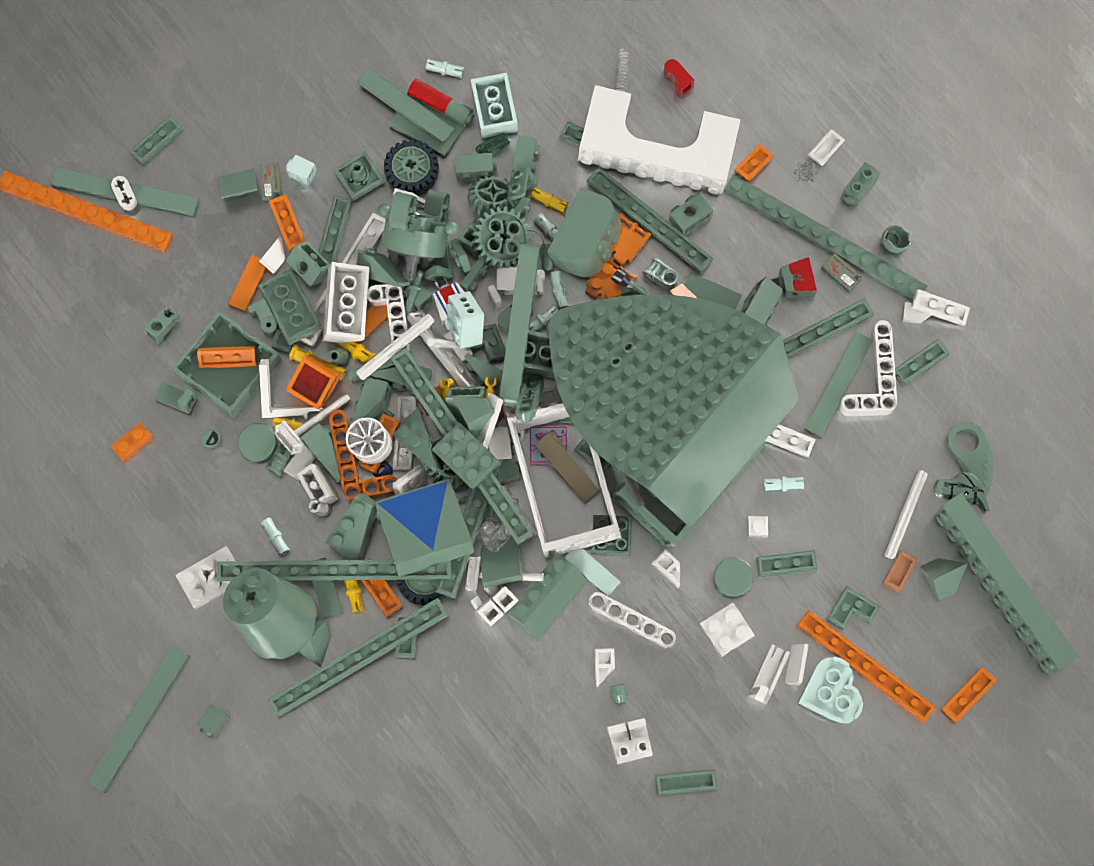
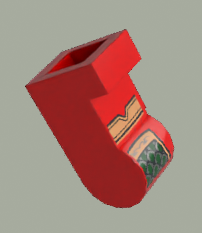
M670 59L665 62L664 76L672 80L676 85L675 93L681 97L694 87L695 80L677 60Z

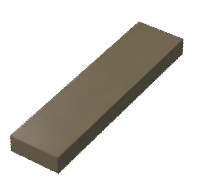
M550 432L535 444L584 503L600 491Z

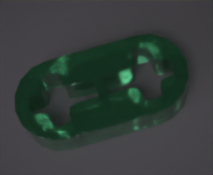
M501 133L479 144L475 151L477 154H494L510 144V140L506 133Z

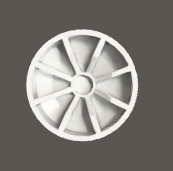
M361 418L353 422L348 428L346 444L349 450L363 463L377 464L384 461L390 454L392 438L379 421L373 418Z

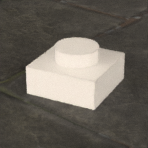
M748 516V537H768V516Z

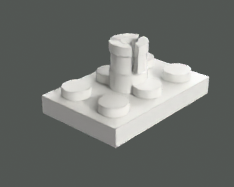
M227 546L176 575L194 609L225 593L228 584L231 582L217 581V562L235 561Z

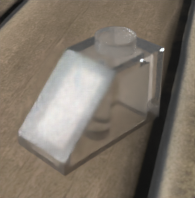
M499 517L487 518L476 530L481 546L494 553H497L512 536Z

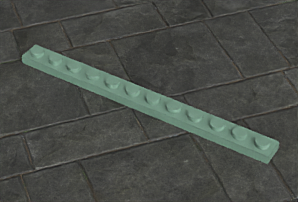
M733 174L724 188V192L829 253H836L848 264L912 301L917 289L925 291L927 288L926 284Z
M405 348L391 357V360L445 437L458 422L408 349ZM491 473L478 487L519 545L532 536L534 532L494 474Z
M393 560L217 562V581H231L239 573L252 568L267 570L286 581L452 579V560L435 563L425 569L400 577Z

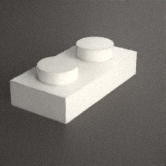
M418 465L392 484L395 495L428 484L424 467Z

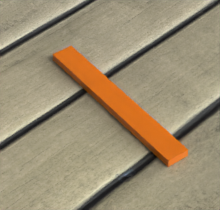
M810 610L807 611L797 624L798 628L836 657L842 658L849 663L854 671L923 724L936 709V706Z

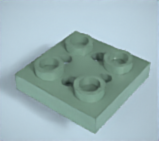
M366 151L334 169L335 174L353 201L385 183L384 178Z

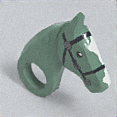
M961 422L952 427L949 432L947 448L959 464L962 472L951 479L937 480L933 488L934 493L938 497L949 500L962 493L969 504L980 505L984 512L989 511L986 497L993 475L991 447L979 426L972 422ZM961 431H968L974 434L977 439L976 449L970 452L959 449L955 442L956 434Z

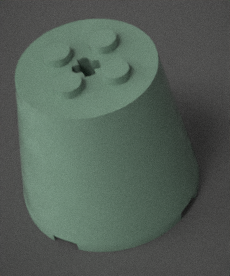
M260 568L245 570L235 576L225 590L223 608L227 617L252 651L265 659H284L294 655L309 642L315 631L314 624L317 617V608L312 597L305 590L267 570Z

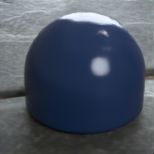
M383 461L376 474L373 473L375 477L393 475V468L388 462ZM384 467V470L379 473V470Z

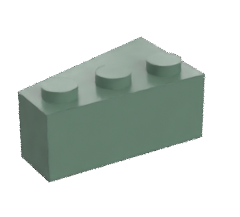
M767 276L756 283L745 299V305L741 312L766 325L765 322L774 313L773 308L781 301L780 295L783 289Z
M365 493L356 495L325 543L348 560H364L365 550L370 540V532L377 514L375 501Z

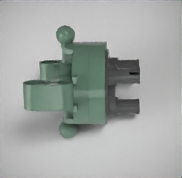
M430 189L426 196L424 212H416V196L402 192L394 194L391 206L383 203L378 207L379 216L386 218L381 245L388 248V259L397 268L400 256L405 257L407 262L404 278L409 279L410 274L412 280L416 279L418 263H420L419 270L422 272L430 269L435 258L444 257L448 234L453 236L458 233L459 225L457 222L450 220L446 223L450 204L449 193Z

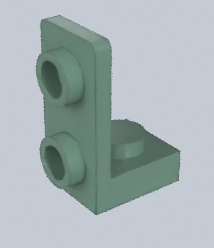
M528 166L511 172L507 196L509 201L524 197L526 190L538 186V180Z
M447 242L444 257L435 258V265L423 272L424 279L438 281L441 278L448 279L453 277L449 242Z
M166 383L161 384L155 396L156 401L188 414L197 399L192 390L186 388L183 391Z

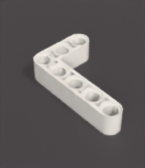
M885 320L877 322L872 331L876 394H850L844 396L839 405V410L845 416L889 415L897 405L892 327ZM883 328L886 334H880L877 329ZM879 347H886L888 352H881ZM880 365H887L889 367V370H882L880 368ZM881 383H888L890 389H884ZM866 401L870 402L873 407L866 408L863 403ZM883 401L890 402L892 407H885ZM850 402L854 408L848 409L844 403Z

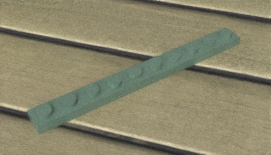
M439 598L269 698L268 702L276 716L280 717L449 615Z

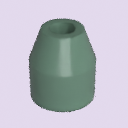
M626 684L610 686L612 697L616 704L626 702L628 694Z

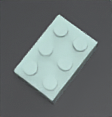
M507 73L471 79V88L482 139L518 132V123Z

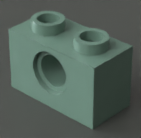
M700 193L696 196L691 195L683 205H677L670 211L669 221L675 228L686 235L711 218L713 209ZM687 211H692L694 215L687 216L685 213Z
M308 241L295 245L286 260L310 287L323 282L330 266Z

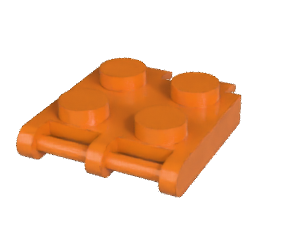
M623 213L618 216L620 221L623 220L631 227L621 222L620 238L612 249V253H615L613 259L622 266L626 262H632L652 235L651 232H646L638 227L636 222L632 223L625 218ZM635 229L638 230L639 232H641V233H642L643 235H645V236L643 237L642 235H640L639 233H637V232L635 231Z
M610 259L606 260L600 272L591 276L586 282L587 288L585 293L595 300L599 295L601 296L599 300L622 296L621 288L623 286L617 285L610 278L619 267L627 272L624 266H619ZM627 272L631 280L635 282L638 276H633Z

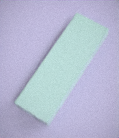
M583 548L571 551L565 556V559L572 563L588 581L608 597L621 584L615 576Z

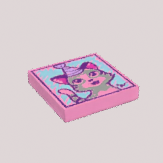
M534 426L529 428V465H552L535 446L549 432L568 453L567 426Z

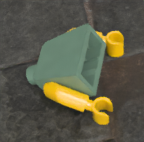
M490 376L485 379L488 389H485V386L452 387L454 384L452 378L447 379L448 385L445 384V379L440 380L439 385L444 389L442 392L443 402L458 423H464L452 396L487 398L488 393L495 394L493 387L498 384L497 377L494 378L493 385L489 382Z

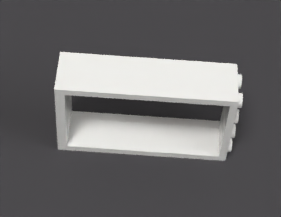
M559 402L551 403L547 408L543 409L538 407L536 416L527 423L517 420L516 414L511 415V418H507L541 546L546 558L553 557L557 553L564 554L621 538L599 455L590 446L611 525L552 542L547 541L518 431L569 417L564 404Z

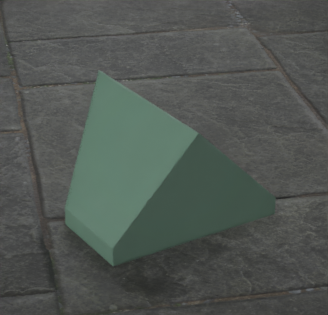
M452 396L465 426L477 438L495 413L487 398Z
M937 558L920 566L938 601L957 593L968 563Z
M325 619L315 622V631L312 637L298 651L320 668L322 667L331 636Z

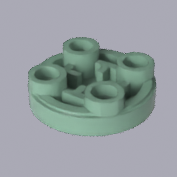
M253 423L246 426L238 437L240 452L251 462L264 461L272 456L277 449L276 435L269 426L262 423Z
M737 557L727 558L716 567L714 582L720 593L730 597H738L747 593L753 583V571L750 565L743 559Z

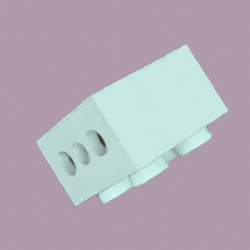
M471 292L448 296L445 326L452 333L453 340L458 343L460 348L482 344L484 313Z

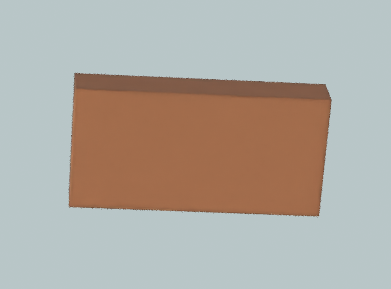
M900 550L883 585L900 594L918 558Z

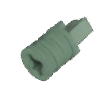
M283 444L276 449L268 465L265 467L268 472L278 477L281 476L291 457V453Z

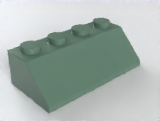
M559 553L553 557L541 572L544 574V581H533L519 598V601L508 612V616L538 641L588 582L582 573Z

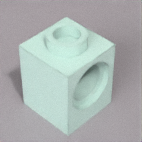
M297 155L294 156L293 160L290 159L286 166L290 178L309 186L317 172L314 163Z

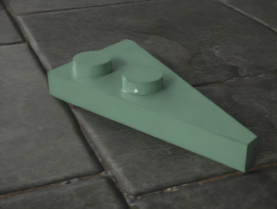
M417 407L393 435L432 471L436 472L437 463L432 455L431 440L427 434V425L422 417L424 414Z

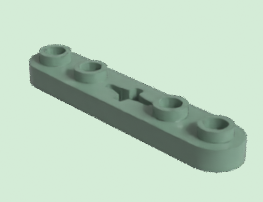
M533 375L524 380L515 409L516 419L522 423L530 422L536 416L544 387L543 376Z

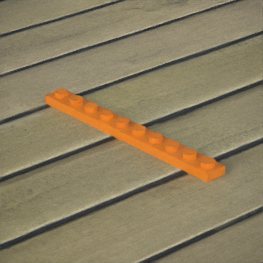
M5 170L0 177V190L164 252L167 251L173 238V234Z

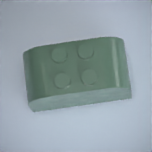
M582 188L579 189L547 251L557 269L580 277H591L600 272L606 260L610 259L612 249L618 243L622 229L621 221L612 202L603 195Z

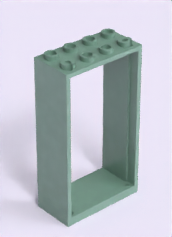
M765 441L751 456V458L746 462V464L740 469V471L735 475V477L729 482V484L724 488V490L719 494V496L713 501V503L729 487V485L737 478V476L745 469V467L753 460V458L762 450V448L767 444ZM624 480L610 494L666 548L676 546L694 526H688L683 522L672 533L645 506H637Z

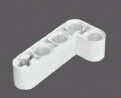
M389 284L375 285L368 288L367 299L371 305H387L391 341L393 342L402 335L394 333L396 327H403V333L408 330L401 287ZM391 290L399 291L397 297H391L389 293ZM378 292L380 297L377 300H373L370 298L372 293ZM394 308L402 310L398 316L392 315L391 312ZM410 343L404 347V348H407L409 352H410Z

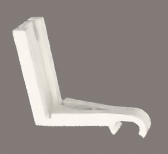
M261 359L259 371L262 418L304 415V419L307 420L309 417L308 412H321L324 410L323 408L316 409L311 405L275 404L272 407L269 359Z
M773 644L749 693V697L764 704L768 703L790 652L786 651L782 661H780L784 650L777 647L773 657H771L775 648Z

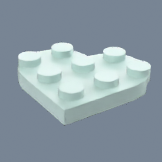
M838 657L826 658L820 661L798 704L837 723L849 724L857 719L862 712L863 702L859 691L852 686L854 676L849 663Z

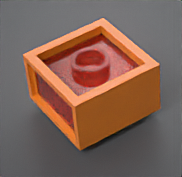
M307 355L302 358L286 391L314 408L320 409L326 405L342 373L312 355Z

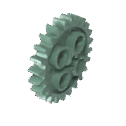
M499 206L495 207V210L491 208L488 210V214L486 212L482 213L483 219H477L480 225L473 226L477 232L472 233L477 238L472 243L478 244L474 250L481 251L478 257L485 256L484 262L491 260L490 266H494L497 263L498 268H501L503 264L505 268L510 267V264L512 266L517 265L516 260L518 261L520 245L533 241L531 238H528V235L532 234L531 231H527L530 224L524 225L523 223L526 218L520 219L521 213L514 214V208L507 211V206L502 207V210ZM492 222L497 225L496 231H493L491 228ZM510 224L515 228L514 234L509 231ZM490 241H493L495 243V250H492L490 248ZM508 243L513 245V252L508 250Z

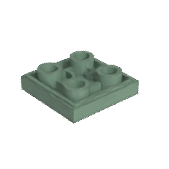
M593 515V530L611 525L609 515ZM616 516L621 538L593 545L591 554L630 556L632 517Z

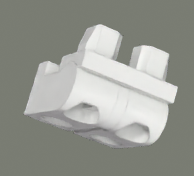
M497 585L484 587L483 589L490 597L484 601L477 594L470 601L476 609L474 612L490 627L504 615L503 613H506L519 601L506 586L503 588H499Z
M645 718L627 722L631 740L628 738L625 723L607 727L617 764L653 756Z

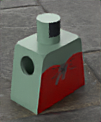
M809 257L782 266L779 271L780 277L770 279L783 289L784 297L786 298L815 297L817 292Z

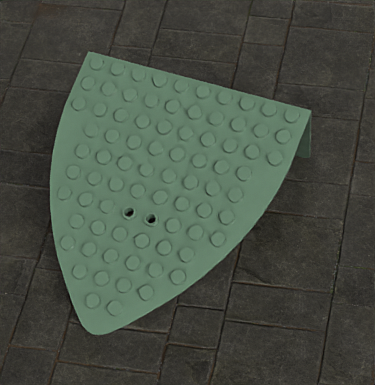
M665 294L619 296L562 308L553 314L549 323V342L555 381L564 407L579 433L609 464L647 488L688 526H692L697 522L798 400L797 389L781 333L738 310L719 303L699 298Z

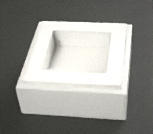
M489 286L487 289L488 295L494 308H501L502 301L495 286Z

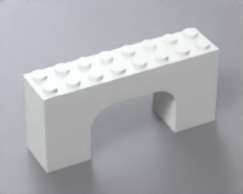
M595 85L580 144L579 161L587 165L596 164L604 169H617L621 173H634L638 177H654L653 179L656 181H668L676 186L685 185L693 190H706L714 195L723 193L740 119L704 111L697 140L691 146L676 148L639 139L631 135L625 125L631 94Z

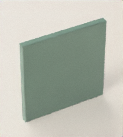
M254 168L218 177L221 199L258 190Z

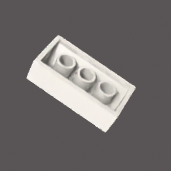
M336 262L330 264L327 276L323 341L347 343L364 340L369 267Z

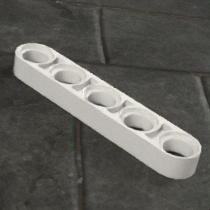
M595 592L590 596L589 605L594 611L661 647L670 648L674 645L676 635L672 630L603 593ZM596 596L603 599V604L599 607L594 606L592 603V599ZM618 606L621 610L620 614L617 616L611 615L609 612L610 607ZM629 615L637 617L638 622L635 625L627 623L626 619ZM647 624L655 627V632L651 635L644 632V627ZM663 634H670L673 639L672 642L669 644L663 643L661 640Z

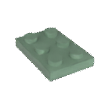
M460 422L432 449L473 491L501 464Z

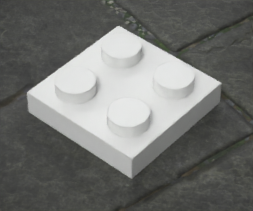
M731 603L700 623L721 657L755 636L734 603Z

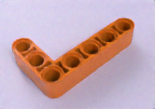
M341 410L332 411L329 416L342 490L346 500L351 503L355 496H348L350 490H357V495L365 493L373 500L393 496L395 494L394 489L386 488L388 482L397 481V478L393 475L359 480L355 455L347 447L346 440L344 442L337 441L339 436H346L349 424L347 417ZM337 417L343 418L340 424L334 423ZM344 453L350 454L348 460H341V456ZM348 471L354 472L353 477L350 479L344 477ZM369 486L377 487L373 493H368L367 488Z

